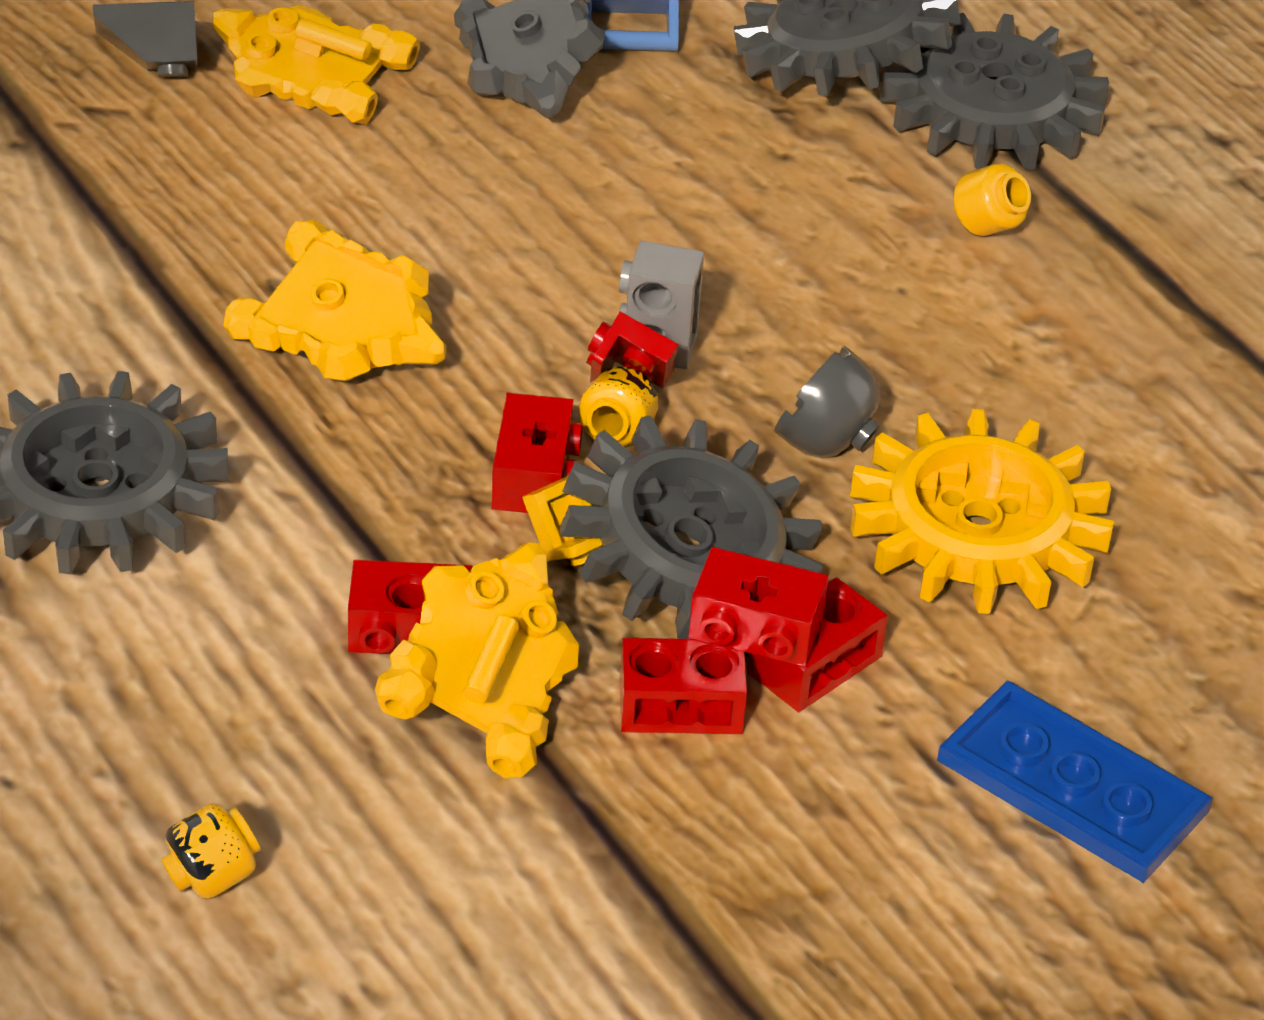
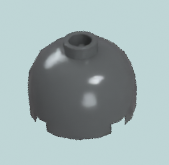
M842 346L840 352H835L800 390L796 396L798 401L795 404L798 409L793 415L785 410L777 422L774 432L797 450L814 457L826 458L837 456L850 445L860 451L880 427L873 420L881 402L880 386L874 372L846 346Z

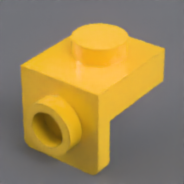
M566 476L522 496L539 543L546 551V561L569 559L572 566H577L585 563L590 551L602 547L603 544L601 539L561 537L559 527L569 505L592 506L588 502L562 492L568 478Z

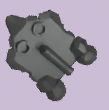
M461 0L460 6L454 13L455 26L460 29L459 40L466 49H469L473 58L467 82L469 87L478 95H498L503 92L504 96L515 99L519 103L528 104L544 117H552L559 113L566 98L568 86L572 85L573 78L581 70V62L589 60L603 47L605 31L594 25L587 17L589 14L588 5L591 0H513L497 7L487 0Z

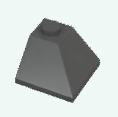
M194 1L93 5L96 33L147 71L158 70V77L179 78L188 76V69H197Z

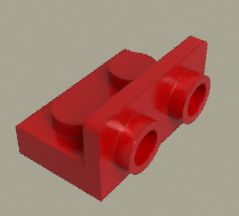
M620 311L612 325L604 321L601 323L587 350L591 353L586 363L591 366L590 383L604 370L612 368L614 363L617 362L623 367H631L642 372L652 383L663 389L674 371L678 344Z

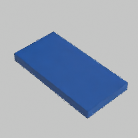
M1008 680L939 746L937 761L1142 883L1154 873L1209 813L1212 802L1211 796Z

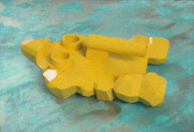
M300 5L290 8H275L269 13L257 15L252 10L224 8L213 12V28L228 44V48L236 59L234 61L235 80L245 93L257 98L272 92L283 100L294 99L295 105L312 109L317 106L330 116L341 113L351 123L367 125L374 114L378 96L367 83L382 64L392 70H410L415 65L420 50V43L414 34L399 30L391 31L386 25L375 23L365 29H358L349 25L338 26L333 22L332 18L325 16L317 9Z
M315 219L305 222L295 221L289 229L285 239V250L297 263L269 299L264 303L251 297L237 298L229 304L225 311L223 327L231 339L250 340L255 348L273 352L279 347L294 355L304 351L311 365L317 366L323 377L328 379L348 381L370 371L372 368L393 364L399 366L402 363L433 365L443 361L446 356V345L432 328V313L427 302L422 299L428 295L429 270L405 255L389 260L382 253L369 252L364 246L349 240L344 235L334 230L328 231L323 224Z
M531 542L521 545L502 559L494 558L490 561L474 565L470 572L464 565L434 566L422 580L425 601L422 605L420 624L416 622L409 634L408 641L402 640L390 654L391 668L378 676L375 687L382 712L400 719L414 718L426 709L431 702L487 733V765L493 772L503 778H522L537 764L536 747L546 741L549 720L543 715L548 711L552 699L547 693L562 681L564 674L578 668L579 644L565 622L557 621L559 613L553 598V590L548 586L546 551L539 543Z

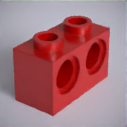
M836 577L828 582L823 620L806 667L750 653L748 674L799 713L882 657L888 615Z
M622 638L619 679L621 732L743 734L747 696L744 651L695 639Z

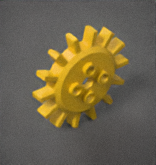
M972 409L966 425L965 435L946 437L929 413L918 415L915 442L919 448L912 450L882 432L875 437L872 463L885 471L855 465L850 497L871 502L853 504L850 530L853 537L892 533L893 536L877 543L874 569L882 575L913 559L924 567L920 590V599L931 602L943 590L946 581L952 579L974 584L973 599L977 612L990 614L996 599L998 585L1017 582L1036 609L1047 607L1051 580L1045 573L1046 570L1050 568L1083 588L1090 582L1094 556L1079 547L1108 553L1114 521L1090 515L1107 512L1111 486L1108 481L1069 484V481L1081 475L1085 450L1076 445L1047 459L1036 452L1039 422L1029 419L1017 432L1014 440L1010 441L987 436L989 424L984 409ZM982 516L989 519L991 523L980 525L972 523L966 518Z

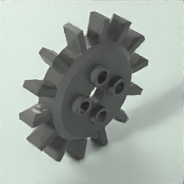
M777 0V4L748 2L744 6L747 24L734 26V35L738 56H743L746 74L750 78L771 70L774 90L783 92L801 77L808 76L815 78L818 95H828L835 79L860 76L868 89L879 87V70L894 63L917 73L923 69L920 47L949 50L953 45L950 26L961 25L958 0Z
M960 13L961 25L953 26L951 36L953 45L949 50L920 47L923 63L922 70L915 73L894 63L886 67V71L882 74L880 102L896 103L893 127L899 132L920 125L930 124L932 127H930L927 152L935 156L953 140L973 145L972 156L975 168L987 166L992 157L993 149H1014L1026 170L1035 169L1039 144L1042 142H1047L1069 158L1076 156L1081 131L1099 136L1102 130L1109 87L1108 77H1090L1094 53L1089 49L1058 56L1055 52L1059 29L1050 26L1032 41L1015 35L1014 17L1010 14L1002 15L996 26V32H975L966 15ZM988 77H998V78H997L996 80H993V79H990V78H988Z
M117 371L109 386L108 396L81 397L80 386L70 372L59 375V402L43 409L39 408L17 389L7 394L10 420L17 425L13 430L0 427V522L12 517L15 518L13 522L3 529L5 555L16 560L38 539L43 537L55 541L59 573H72L80 558L82 546L109 545L110 556L119 571L132 570L134 555L133 539L149 532L175 553L185 548L184 522L174 515L177 510L214 521L220 514L219 489L199 482L229 481L228 448L202 449L217 443L216 417L211 411L176 424L173 423L182 414L180 387L173 384L169 385L148 405L132 400L129 372ZM86 480L93 482L109 480L107 483L99 486H89L83 483Z
M652 416L641 417L631 438L638 452L636 455L631 454L617 440L603 430L597 434L587 458L604 473L574 462L562 490L566 494L595 505H569L559 527L561 537L601 539L603 546L589 552L580 576L588 583L619 571L633 584L626 597L622 615L631 621L647 610L652 598L677 607L675 620L677 639H691L688 638L692 594L712 547L821 573L823 564L787 550H812L823 530L821 520L782 517L780 510L790 506L801 485L799 480L795 476H791L763 486L750 474L759 450V445L751 440L735 451L731 461L708 452L707 444L709 437L706 421L695 419L682 446H666ZM645 522L651 523L653 526H649ZM684 531L688 537L699 541L700 545H689L682 542L675 532Z

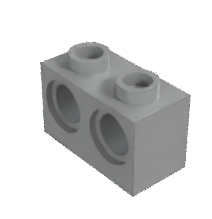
M640 241L633 262L625 260L622 266L619 293L627 294V303L621 304L619 312H623L677 343L678 350L674 367L687 369L698 335L704 251Z

